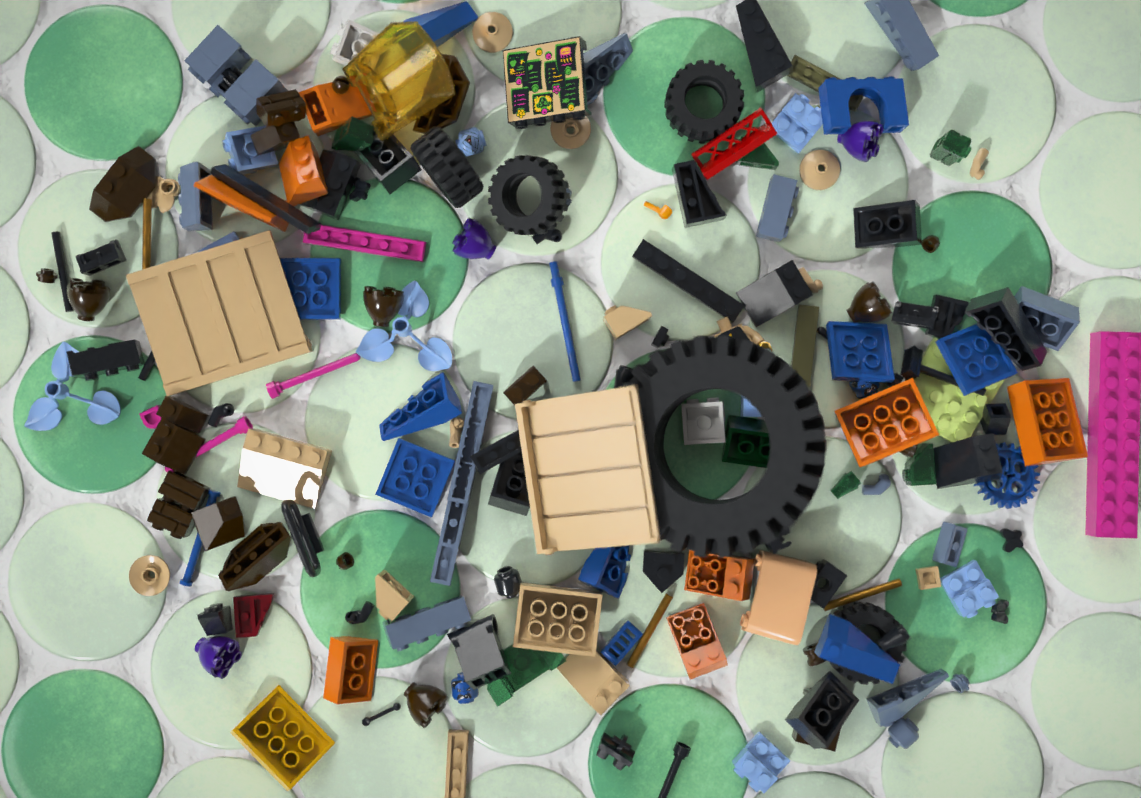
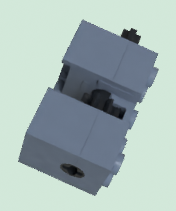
M217 24L184 60L190 66L187 70L203 84L208 82L211 85L209 90L217 97L222 95L226 99L224 103L245 123L249 124L251 122L257 126L262 120L256 112V98L288 90L256 59L242 73L240 70L252 57Z

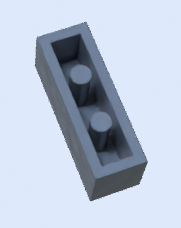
M775 174L770 178L756 237L780 242L783 238H786L789 226H786L788 218L791 219L794 207L791 206L792 200L796 199L799 187L796 186L797 180Z

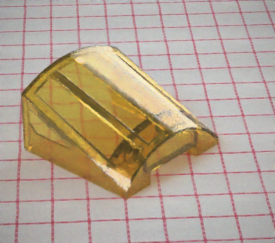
M417 21L390 23L342 69L351 87H358L375 119L371 122V125L380 141L390 137L455 95L453 80L441 52Z

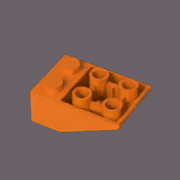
M360 77L348 79L350 86L344 94H338L333 90V82L316 85L298 92L306 103V115L313 132L317 136L374 115Z
M689 550L684 590L738 601L749 600L755 559L736 555L719 557L715 553H710L706 557L694 556V551Z
M704 603L666 617L690 680L728 666L726 656Z

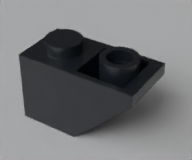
M223 603L212 604L210 607L204 608V611L197 615L207 636L225 634L233 630L230 605L223 606Z

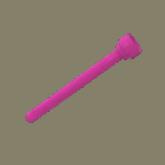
M355 353L281 383L279 381L269 382L266 384L267 391L272 399L276 398L285 389L359 361L361 356Z
M246 416L238 419L234 427L204 443L196 457L238 433L246 434L248 429H253L250 420ZM165 467V471H166V472H168L169 470H172V469H170V468H168V467Z

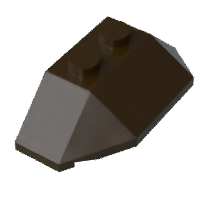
M438 54L413 127L414 132L425 134L433 127L443 129L458 121L470 81L457 57Z
M140 146L118 157L93 189L89 210L105 222L131 218L142 205L143 199H146L157 185L156 159Z
M283 523L261 524L230 551L222 571L218 574L226 591L257 584L287 558L291 536Z

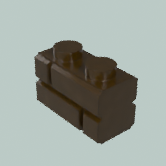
M294 89L256 98V112L266 128L280 126L285 123L298 122L305 119L306 103L300 97L297 90Z
M533 365L503 393L515 406V404L523 403V401L532 396L547 380Z
M169 470L158 493L163 495L162 498L171 503L176 501L181 504L180 507L182 509L192 512V510L196 511L202 507L210 487L175 470Z
M163 498L155 500L147 518V521L152 523L151 527L160 531L166 529L171 532L170 535L177 539L190 536L195 525L191 515L192 512H188L182 509L180 505L168 502Z

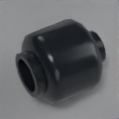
M506 566L500 568L494 576L495 586L499 595L506 596V598H514L518 595L522 580L517 569Z

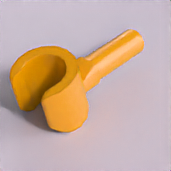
M647 201L644 203V206L654 210L662 219H667L672 214V209L667 205L660 209L658 206Z

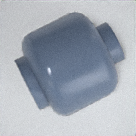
M908 717L906 719L901 718L888 728L890 735L888 739L896 748L901 746L904 749H908L919 738V728Z

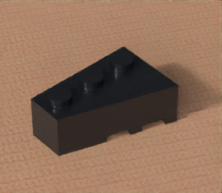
M691 160L674 164L672 173L684 228L724 220L727 215L719 205L716 196L712 193L695 161Z
M137 340L112 343L99 348L89 347L86 351L77 353L73 350L66 352L72 376L85 379V381L96 380L98 375L106 374L107 377L118 375L120 370L127 369V372L140 369L139 366L145 364L140 342Z

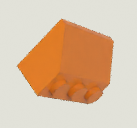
M309 135L289 142L279 161L287 202L292 206H296L328 194L318 151Z
M351 636L330 637L324 699L335 704L371 701L378 640Z

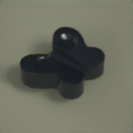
M356 177L353 181L355 190L349 195V199L354 202L360 199L366 200L368 190L371 187L370 183Z
M1001 529L1000 534L1006 539L1002 548L1003 551L1009 553L1016 547H1023V542L1020 540L1022 536L1021 531Z
M1001 599L992 606V621L1003 624L1008 623V617L1005 614V610L1009 606L1007 600Z

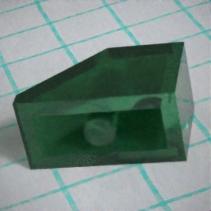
M353 116L350 117L336 130L331 149L344 151L364 150L367 146H371L374 140V135H372L374 126Z
M763 143L737 160L735 165L776 170L779 166V161L766 144Z
M923 443L913 458L911 457L905 463V469L902 470V478L906 485L936 484L933 443Z

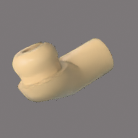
M985 148L979 149L970 169L971 177H975L977 180H980L985 174V171L980 169L989 154Z
M804 267L798 269L812 293H818V290L823 288V284L819 279L813 282Z
M455 417L450 421L449 446L452 448H458L460 444L461 431L464 426V420L461 417Z

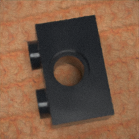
M823 559L821 562L818 561L816 563L817 575L811 600L824 609L847 575ZM824 577L826 579L825 586L818 587V580Z

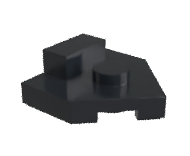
M644 551L642 571L657 589L663 593L683 575L685 554Z

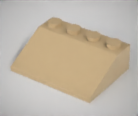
M248 429L242 449L237 487L281 500L292 499L296 504L316 509L332 450L262 430Z
M522 582L520 584L513 647L595 657L602 592Z

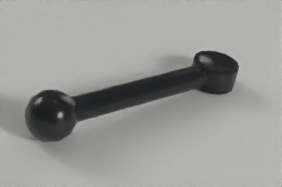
M394 703L393 707L370 718L365 717L362 720V724L368 726L371 721L394 710H400V703Z

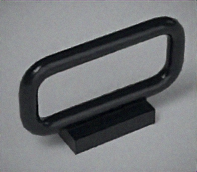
M286 499L281 503L283 516L304 569L310 577L314 578L321 573L317 553L324 551L322 542L310 513L301 516L296 503L292 499Z

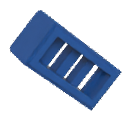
M627 620L603 646L601 653L616 666L643 633ZM627 628L635 635L633 638L625 632ZM621 635L629 641L628 644L620 638ZM616 641L624 647L622 651L614 644ZM610 648L618 653L616 657L609 651Z

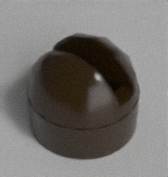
M345 76L336 77L332 83L333 90L338 94L346 93L350 86L349 80Z
M935 235L927 236L922 240V248L928 253H933L940 246L939 238Z
M344 552L337 557L336 565L341 570H347L354 565V558L350 553Z

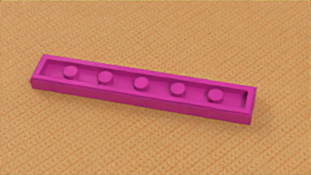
M321 225L318 231L309 234L304 233L303 243L417 262H424L427 244L425 241Z

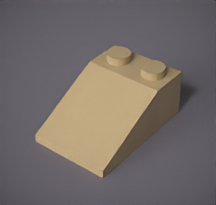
M596 650L595 657L569 654L557 667L584 700L600 715L630 686L629 681L598 650Z

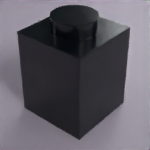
M1006 403L985 404L982 413L983 417L980 420L984 433L1006 435L1012 418Z

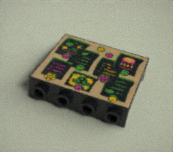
M578 36L503 50L509 124L516 129H526L527 125L544 126L546 122L563 123L566 122V119L573 118V120H583L585 116L592 115L591 111L587 109L583 51L587 50L584 39Z

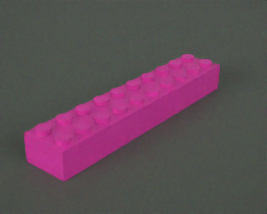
M1099 331L1090 333L1085 535L1108 538H1137L1141 397L1140 332Z

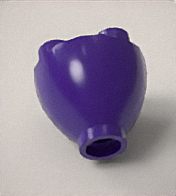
M874 121L854 123L844 134H838L837 141L844 146L845 150L853 158L862 162H868L871 157L878 155L880 147L877 144L879 137L883 133V125Z
M469 217L463 225V232L455 236L452 242L455 246L452 251L455 255L465 259L486 258L489 260L496 250V245L492 243L486 228L476 219Z
M226 636L202 637L195 645V652L198 653L202 667L215 678L224 679L233 664L238 662L242 656V652L239 651V642Z

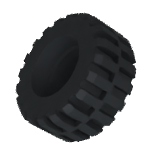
M697 60L695 65L692 63L686 64L684 69L680 68L676 72L666 92L664 102L666 118L670 120L671 128L673 130L676 128L678 130L677 134L680 137L685 135L688 137L687 141L690 142L699 140V143L705 144L706 141L713 140L737 123L744 107V90L740 89L742 85L740 79L735 80V73L732 69L729 72L725 70L726 65L722 63L720 66L714 65V60H709L708 63H704L703 60ZM696 86L713 88L722 99L723 107L721 112L716 117L710 119L694 116L685 105L687 92Z
M440 127L431 128L412 143L410 148L412 153L439 190L455 208H461L482 192L484 185L459 148Z
M518 155L514 159H507L504 162L505 165H500L496 169L498 173L497 175H492L491 181L493 183L492 186L488 187V192H491L488 204H491L493 207L490 209L492 215L498 217L496 222L499 225H504V229L508 232H514V234L518 235L545 234L548 230H553L557 227L556 222L563 220V211H567L569 205H566L567 199H570V193L566 191V188H569L568 181H563L564 173L562 170H557L558 166L555 163L549 162L548 159L542 157ZM528 176H533L541 188V202L537 210L531 215H525L517 203L518 187Z
M854 602V605L846 604L843 606V610L839 611L837 609L833 613L835 616L851 622L856 628L864 624L873 625L879 630L881 638L895 625H900L892 614L868 602L865 604L862 602ZM907 645L897 646L885 652L897 662L903 663L905 657L901 654L902 651H906ZM830 662L832 667L849 681L854 683L858 681L862 685H868L869 682L873 684L880 683V680Z

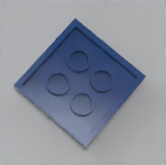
M280 258L300 320H341V259Z
M828 321L826 330L832 380L892 383L895 380L887 324Z
M976 324L936 341L964 396L1018 373L1011 359L1004 353L1005 350L999 344L996 345L991 340L992 336L985 329L981 330Z
M398 438L375 495L432 518L455 460Z

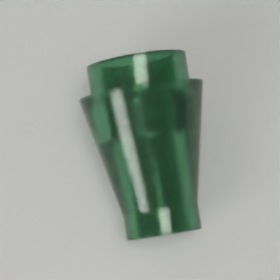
M852 471L849 473L845 472L830 491L839 499L858 489L861 481Z

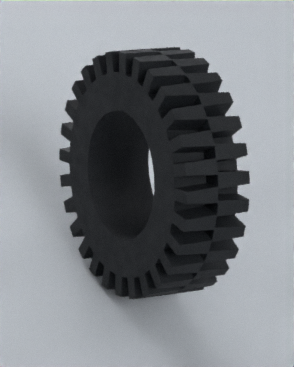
M718 335V337L696 336L694 340L673 342L670 344V348L657 350L650 354L649 358L651 360L646 364L637 365L630 372L633 375L632 379L629 382L622 383L619 387L637 385L660 541L664 539L672 543L670 548L679 552L685 549L693 550L694 556L706 557L710 553L718 554L719 557H730L735 552L743 551L744 554L754 551L759 545L769 544L774 541L782 532L793 526L800 515L805 512L818 488L825 466L826 454L825 425L818 402L799 373L782 358L753 342ZM725 389L744 397L759 411L769 432L770 457L762 478L752 490L735 498L715 500L692 493L677 481L670 471L665 458L664 434L670 417L682 402L692 395L705 390Z

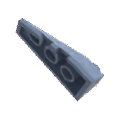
M623 33L583 53L587 106L598 97L597 93L602 86H606L610 82L609 77L615 70L620 69L633 52L627 33Z
M939 669L867 698L876 723L881 727L893 725L896 720L901 719L949 677L948 673L943 669Z

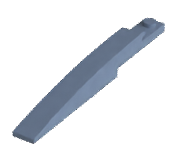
M473 381L430 582L451 586L477 469L470 456L481 449L494 386L491 384Z

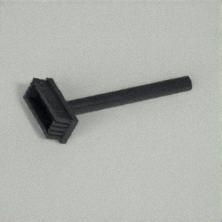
M914 345L904 350L900 375L905 378V381L911 378L916 379L922 373L959 387L954 376L921 364L922 349H918ZM983 388L973 393L983 396L986 392V388Z

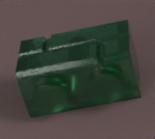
M951 129L936 140L929 155L937 161L941 160V163L947 166L955 162L959 163L962 158H967L972 149L970 147L971 138L964 135L960 136V133Z

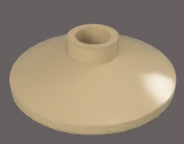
M488 12L481 15L475 21L472 34L475 43L480 49L495 53L502 51L509 45L513 30L510 21L504 15L497 12ZM490 27L496 29L493 33H490L488 30Z
M587 116L583 120L566 119V122L554 123L552 121L550 127L551 135L559 146L565 149H576L584 145L589 139L591 124ZM570 127L575 130L572 134L567 132V129Z
M826 150L811 151L801 161L799 168L800 177L811 189L825 190L837 181L840 174L839 162L832 153ZM819 165L824 166L825 170L823 172L818 170Z
M142 556L132 564L129 570V582L132 588L144 596H154L161 593L170 581L169 567L158 556ZM150 571H153L155 573L154 578L150 577Z

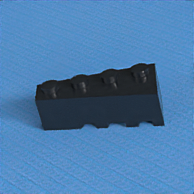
M744 0L736 5L756 89L759 92L792 73L793 65L757 0Z
M1009 287L970 300L964 313L968 317L972 316L977 321L976 325L981 330L985 329L992 336L991 340L996 345L999 344L1005 350L1004 353L1022 371L1042 365L1047 350Z

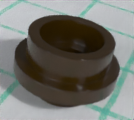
M41 268V271L36 272L37 281L55 283V279L58 278V274L54 273L53 269Z

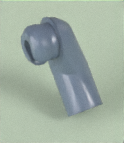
M881 474L875 485H862V494L881 495L891 485L889 476Z

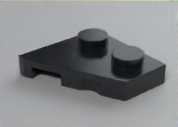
M933 295L931 307H939L935 330L926 329L925 335L937 338L950 335L954 327L962 321L969 302L941 295Z

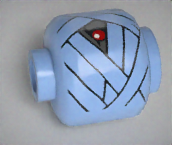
M476 127L460 131L458 133L459 139L455 140L457 147L460 151H463L465 156L482 153L484 146H487L482 130L479 131Z

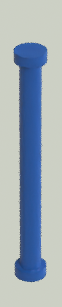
M208 490L209 497L206 507L215 504L217 497H220L221 493ZM198 533L184 577L179 583L183 586L191 587L193 583L191 581L202 548V542Z

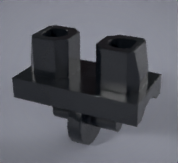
M604 732L601 736L596 755L601 759H606L608 755H611L615 758L613 760L614 767L622 770L626 765L628 767L632 765L635 751L631 749L632 746L626 743L628 736L625 734L618 738L615 735L611 737Z

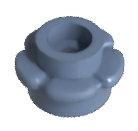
M954 674L950 680L953 688L959 693H963L965 690L968 691V684L970 683L968 678L963 674Z

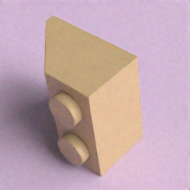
M614 305L605 311L603 321L614 339L617 340L648 321L652 314L648 311L622 305L617 308Z
M385 569L375 577L378 612L386 620L390 619L393 621L412 600L414 595Z

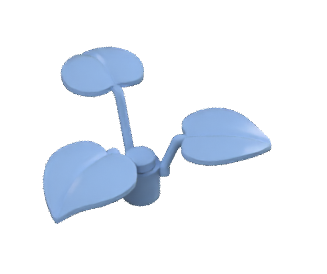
M412 281L402 290L404 291V301L398 314L403 317L396 318L393 321L391 338L389 339L388 333L383 329H372L363 337L359 347L356 349V353L369 361H385L394 353V347L391 342L394 341L396 334L401 337L409 335L423 347L418 354V360L424 369L428 371L449 369L452 365V353L445 341L433 337L425 345L412 333V326L407 320L411 316L421 317L429 308V299L417 281Z
M62 342L54 355L51 365L52 374L57 379L56 381L48 382L45 386V393L49 398L42 397L33 403L24 426L36 431H47L57 427L63 415L57 409L59 403L56 399L62 400L67 396L91 404L88 407L87 415L93 423L99 425L108 424L119 418L121 406L118 399L107 391L96 392L93 396V401L69 393L68 386L63 384V382L68 381L69 376H74L71 374L66 352L73 350L77 353L79 351L67 342Z

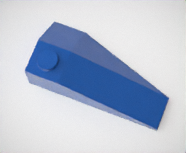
M465 1L406 19L390 30V33L414 65L476 21L478 16L469 3Z
M443 372L422 385L423 390L415 397L411 395L407 399L409 402L402 409H396L379 425L382 441L444 424L462 414L460 400Z
M630 545L595 548L585 561L578 580L596 590L619 599L627 580L628 573L625 572L627 561L631 559V554H628Z
M829 613L814 653L820 658L893 684L900 664L851 622Z

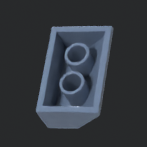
M192 162L181 166L180 173L178 174V183L181 185V193H179L178 200L182 208L179 222L182 228L187 231L213 230L212 197L194 187L195 182L211 175V170L200 162Z
M1023 286L1020 287L1014 296L1045 347L1059 351L1080 323L1079 307Z

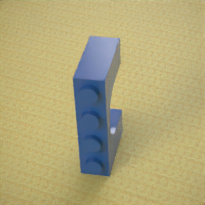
M890 76L884 79H876V77L837 79L832 77L826 79L818 88L824 135L844 134L851 127L849 98L854 95H863L874 102L879 111L880 125H883V133H901L909 126L903 78L895 79V77Z

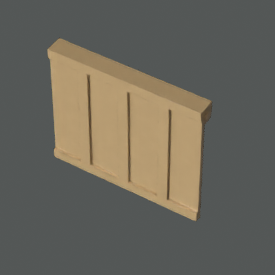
M270 230L126 275L167 396L313 352L311 341L304 333Z
M637 385L532 402L531 400H525L523 403L515 404L537 554L551 555L557 551L661 542Z

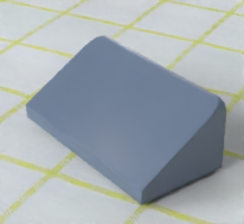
M943 522L932 560L957 567L968 528Z

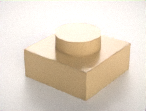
M938 566L916 569L920 590L941 587Z

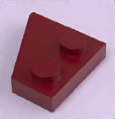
M274 593L233 597L236 638L256 637L259 635L273 601Z

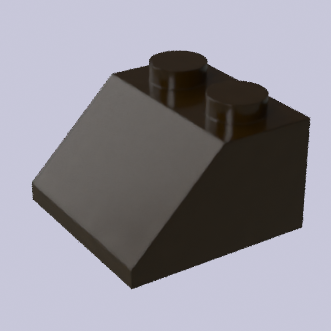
M161 418L142 454L158 464L186 475L206 439L189 429Z

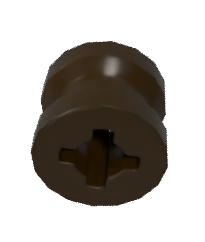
M818 643L803 648L804 655L808 657L807 663L809 666H816L827 661L814 653Z

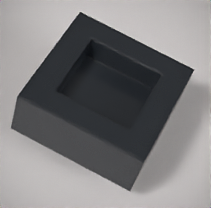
M661 326L651 345L657 349L660 345L665 346L669 335H667L669 329Z

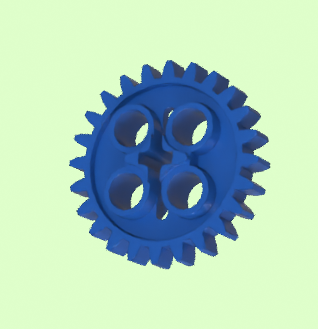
M1006 442L1001 443L1000 446L996 444L1003 474L1001 479L996 480V488L992 485V481L975 483L974 486H980L981 488L977 493H984L983 500L991 499L990 505L997 503L998 508L1005 506L1006 509H1010L1012 506L1014 508L1020 507V503L1022 505L1027 504V499L1034 498L1031 492L1038 491L1034 485L1040 484V481L1035 479L1040 473L1035 472L1034 469L1039 466H1025L1021 446L1014 449V443L1008 444V446ZM1015 464L1019 465L1020 472L1015 470ZM1012 483L1016 485L1017 492L1012 490Z

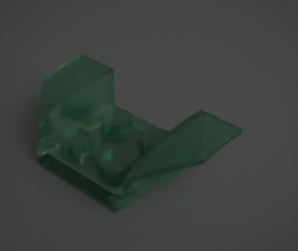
M512 643L503 649L511 674L489 683L487 690L496 705L500 706L512 698L514 692L547 670H554L567 660L562 653L513 647Z

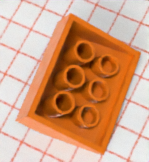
M213 175L207 176L194 184V187L210 197L283 232L286 231L289 225L287 221Z
M913 378L834 411L860 468L939 436Z
M1069 378L1025 380L1007 386L1025 466L1088 457Z

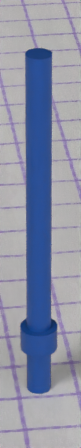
M557 261L550 262L552 279L550 280L555 290L573 382L581 381L562 288L564 285L563 278L560 277Z

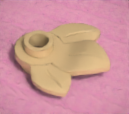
M156 176L157 185L146 199H152V208L159 207L161 213H165L173 207L175 197L180 192V185L174 179L164 180L162 177Z

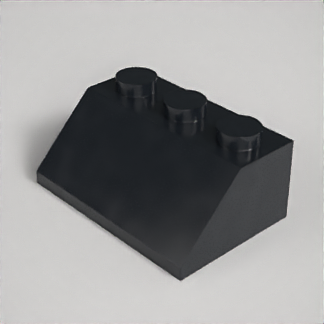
M323 149L319 159L328 194L301 203V206L339 221L361 164L358 160L339 152Z

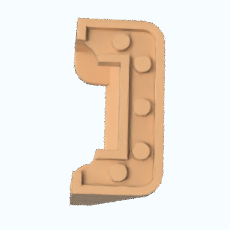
M760 550L754 560V565L757 566V570L760 572L751 610L741 616V629L774 640L799 645L815 584L817 565L805 560Z

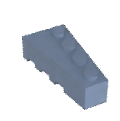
M868 0L864 3L903 59L904 65L910 71L921 69L939 56L909 0Z
M458 596L434 605V608L426 607L416 611L415 615L405 614L395 619L396 622L390 623L387 620L382 622L390 647L393 650L401 651L409 647L408 644L415 641L419 644L429 640L428 637L431 635H444L448 633L447 629L452 627L456 629L467 626L468 621H471V617L464 597Z

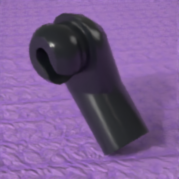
M554 228L553 230H548L545 234H537L531 237L538 245L545 239L560 242L562 233Z
M225 403L216 406L207 424L217 427L221 418L234 414L233 405Z
M366 601L361 610L348 612L345 615V620L350 624L364 623L367 621L375 605Z

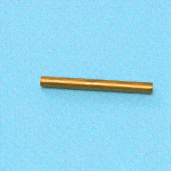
M143 199L142 270L151 267L152 199Z
M900 579L892 580L831 600L824 608V611L901 587L902 582Z
M665 594L626 664L627 666L634 668L673 598L671 595Z

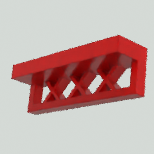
M761 107L691 155L700 167L705 179L708 180L778 133ZM761 115L766 123L759 128L752 127L753 120ZM739 129L747 130L745 137L742 139L734 138L735 132ZM728 141L727 149L724 151L716 150L719 142ZM704 152L712 153L711 159L702 164L698 156Z

